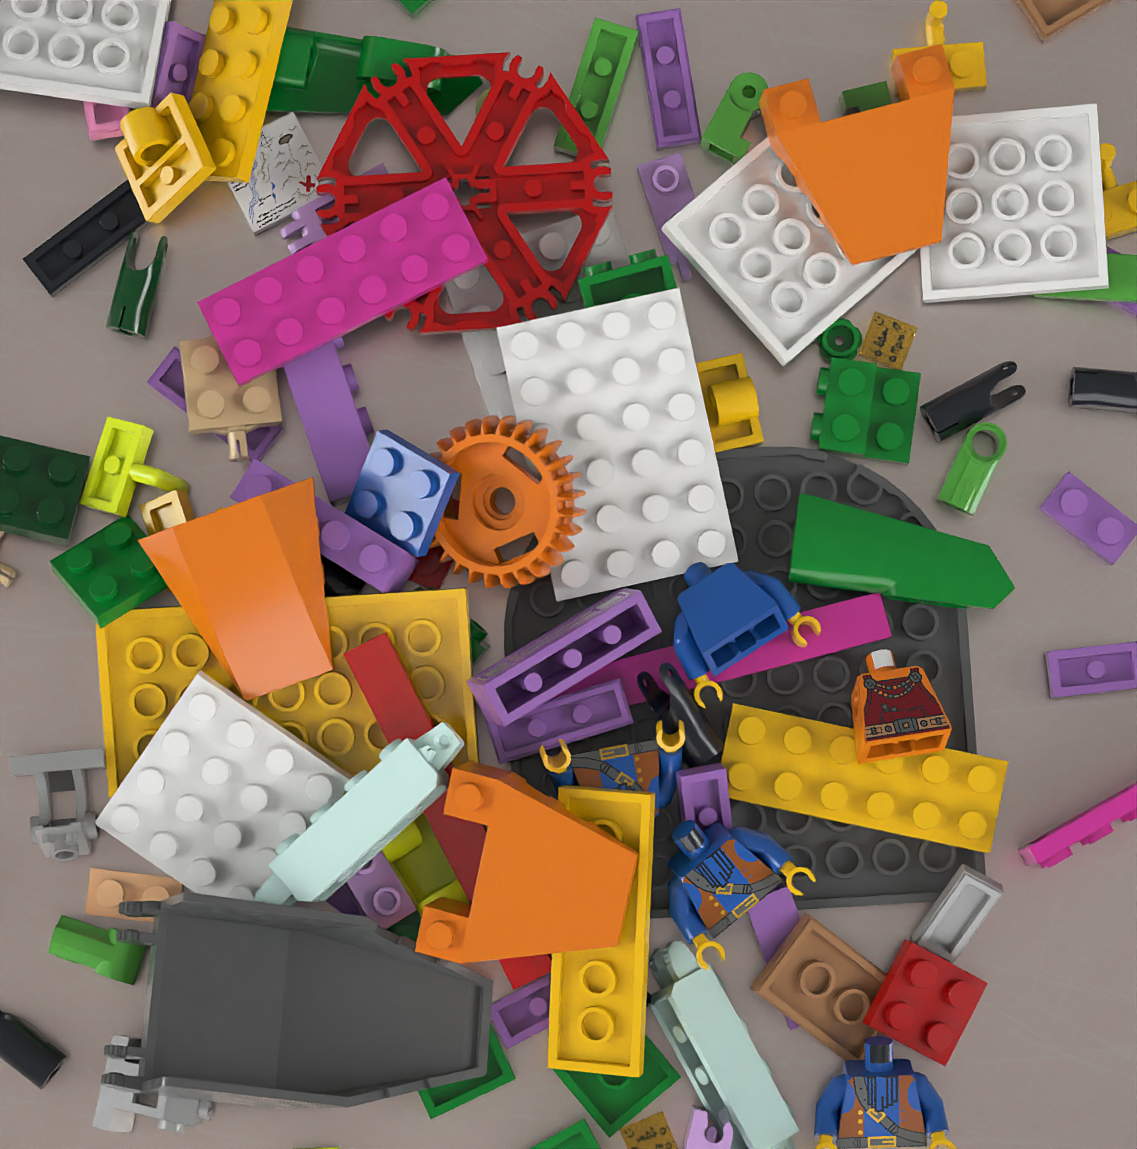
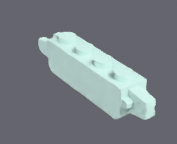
M442 722L416 740L406 738L402 741L398 738L391 742L379 754L378 757L382 761L369 773L363 770L356 774L344 786L347 793L335 804L328 802L321 806L310 817L312 825L300 836L297 833L289 836L276 848L275 852L278 856L268 864L274 874L262 884V888H257L258 891L254 892L255 897L253 898L255 901L292 906L296 901L325 902L448 789L449 775L445 768L465 745L462 738L448 723Z
M682 940L679 942L671 941L667 943L665 948L655 949L654 953L649 957L650 962L648 964L651 965L650 969H653V975L661 989L653 993L650 1007L721 1139L725 1123L730 1122L733 1128V1139L730 1149H795L790 1136L800 1130L794 1121L792 1108L781 1097L771 1078L768 1064L756 1051L748 1036V1028L745 1022L736 1014L726 995V988L721 978L714 973L710 964H707L710 970L700 968L693 953L689 952V947L686 946V943H682Z

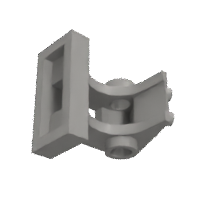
M96 748L9 756L10 775L16 777L35 776L39 816L30 817L32 843L40 845L45 858L51 857L59 861L73 860L79 855L91 854V839H99V826L95 823L98 818L97 811H90L87 771L106 769L105 749ZM75 791L76 818L53 820L51 793Z
M113 1034L111 1045L141 1048L142 1038ZM108 1056L104 1074L117 1072L129 1076H138L140 1059L118 1060L111 1059ZM101 1085L92 1127L106 1131L131 1133L136 1113L159 1119L157 1127L160 1129L185 1133L187 1125L194 1127L201 1124L202 1119H211L213 1109H211L212 1102L159 1096L157 1106L140 1102V1093L125 1092Z

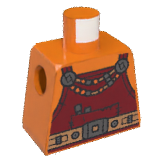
M884 649L870 653L865 658L869 673L861 674L857 677L851 694L858 764L944 751L952 728L924 670L919 666L897 669L893 653L890 650Z

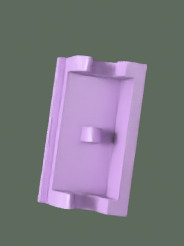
M692 1105L682 1149H730L733 1139L732 1125L730 1122L725 1123L722 1139L719 1133L716 1136L717 1129L714 1126L708 1127L705 1136V1129L708 1126V1112L705 1111L704 1107Z

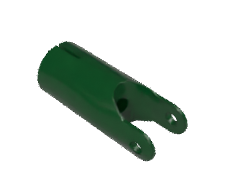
M133 230L130 234L120 268L106 328L123 335L146 338L163 271L168 238L166 236L161 237L153 262L143 270H136L135 255L139 242V232Z

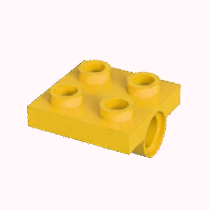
M170 93L156 108L142 107L135 109L125 115L120 122V128L125 138L115 147V151L146 221L160 223L217 168L184 95Z
M743 353L696 363L715 453L763 444L764 438L758 418V398L751 377L748 376Z

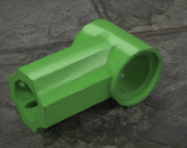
M989 422L979 423L965 433L962 437L961 447L937 496V500L960 512L974 516L998 461L1006 452L1007 438L999 426ZM978 432L988 433L995 441V451L989 457L980 456L973 449V437Z
M61 915L51 937L48 953L73 963L94 968L95 973L134 985L148 945L117 942L115 940L118 929L110 927L109 930Z

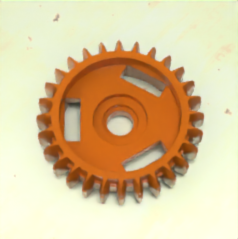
M497 415L484 417L482 421L478 418L467 421L464 427L453 428L450 431V438H443L436 442L441 452L430 453V455L462 474L458 518H456L451 494L436 530L435 538L429 547H443L445 551L439 562L444 563L453 559L456 561L453 574L459 575L469 570V583H477L484 579L486 588H493L499 584H502L503 588H511L518 583L526 585L534 582L535 576L541 578L550 574V567L558 566L564 562L560 552H568L575 547L567 536L579 534L583 529L573 523L572 519L584 515L586 510L574 506V500L584 496L586 492L573 489L572 482L581 477L582 473H568L566 466L573 460L574 456L559 457L556 452L562 445L561 440L548 444L545 443L548 429L541 428L532 433V420H523L516 424L515 416L508 415L499 420ZM511 447L523 453L533 462L543 477L541 481L537 480L506 455ZM500 487L509 489L515 497V507L510 513L500 511L495 504V494ZM533 532L535 533L539 544L534 550L511 560H504L502 558L499 547Z

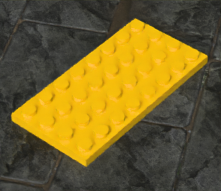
M467 587L325 596L329 615L334 670L245 701L353 777L363 770L369 773L382 761L378 756L389 743L343 654L387 632L435 727L442 722L448 723L464 741L465 745L452 760L455 767L467 761L480 763L476 703L466 683L468 679L474 676ZM181 605L134 608L101 629L95 623L109 797H112L200 670L244 700Z

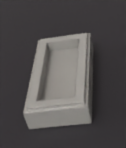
M962 863L913 933V943L953 964L1004 893L1002 884Z

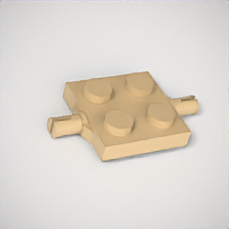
M213 335L204 339L179 341L189 435L211 432L224 436L227 435L230 462H238L237 444L239 445L241 462L249 460L246 433L261 427L282 425L276 369L240 387Z

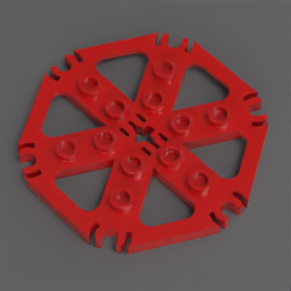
M510 52L403 59L404 64L412 73V77L406 78L405 71L397 63L392 64V70L397 76L396 84L391 87H385L376 76L371 78L372 86L379 95L378 99L368 92L364 84L317 177L318 182L325 180L336 181L335 186L328 183L316 187L318 196L331 195L335 198V204L331 209L317 210L318 218L321 220L332 221L336 218L339 219L336 223L328 225L319 224L327 237L445 177L447 180H452L448 182L453 191L459 190L461 182H468L470 189L478 190V192L490 191V193H478L477 196L470 197V204L466 206L461 205L488 259V263L484 264V266L503 293L502 305L497 310L489 312L446 313L439 305V297L446 285L444 284L385 314V319L391 322L398 310L407 309L410 311L411 318L406 326V329L410 332L417 329L420 323V316H426L424 326L418 332L419 335L495 331L498 327L521 323L522 321L517 311L524 309V314L528 321L538 319L532 311V306L539 300L546 301L550 308L556 311L558 309L557 299L549 291L552 288L555 289L562 296L565 304L613 208L612 205L607 207L593 205L594 202L604 204L613 201L612 192H599L594 187L597 179L611 177V168L606 166L591 168L592 165L598 163L610 164V160L551 72L547 82L540 89L537 86L541 84L544 78L543 67L538 65L534 75L530 78H523L518 74V70L523 62L522 57L519 55L512 59L509 64V71H503L505 62L510 57ZM480 76L490 83L491 89L461 146L428 97L427 88L436 79ZM545 108L551 110L577 148V156L573 162L506 166L532 113L538 109ZM375 119H383L390 123L422 172L354 176L349 170V161L367 125ZM491 205V208L478 209L477 206ZM573 212L581 219L582 226L563 265L557 270L548 271L542 268L508 215Z

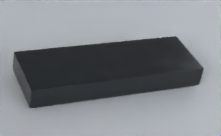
M126 180L24 257L23 260L51 297H54L128 241L133 230L139 232L151 222L146 221L129 180Z

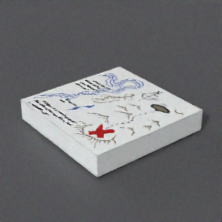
M294 112L262 127L249 183L227 182L255 236L291 218V214L295 210L319 198L320 196L316 193L317 186L331 184L329 180L317 181L322 165Z

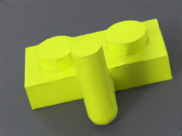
M107 416L79 504L126 518L137 482L157 487L168 493L186 489L188 493L189 484L186 480L162 469L143 464L154 430L144 425Z

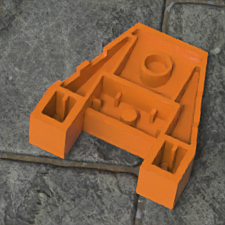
M942 44L897 55L891 67V73L900 102L821 122L809 78L763 90L759 106L772 149L778 158L783 160L796 179L795 183L803 195L806 194L820 215V220L852 266L939 244L942 241L955 91Z
M467 761L453 767L443 814L487 825L488 828L472 904L446 897H440L426 904L423 909L415 952L461 964L618 946L620 944L639 853L589 820L584 821L563 807L564 804L552 796H545L527 784V780L515 772L474 761Z

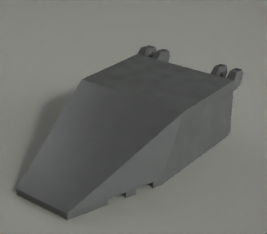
M182 892L162 901H127L119 903L118 913L128 917H154L152 933L139 932L134 929L116 931L115 941L133 945H151L141 1048L123 1045H105L104 1055L109 1056L111 1059H140L138 1076L109 1072L101 1076V1085L132 1093L272 1109L347 1108L486 1075L493 980L459 963L415 952L417 942L406 936H398L378 926V922L366 916Z

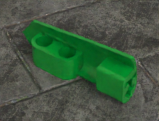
M286 27L266 111L350 114L364 84L374 98H379V95L372 86L371 78L374 76L385 87H391L396 84L397 76L392 70V64L397 63L405 71L406 78L412 77V73L404 64L403 59L455 55H451L447 50L439 47L385 37L364 36L363 39ZM479 76L436 79L429 84L427 95L440 115L448 116L482 86L483 82Z
M805 493L799 495L797 518L791 546L788 582L883 594V598L956 609L975 607L994 610L1015 589L990 546Z

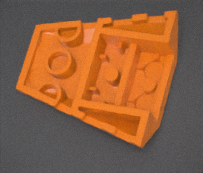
M314 477L253 497L138 540L245 701L334 670L328 607H326L324 591V568L321 563L319 521L316 516Z

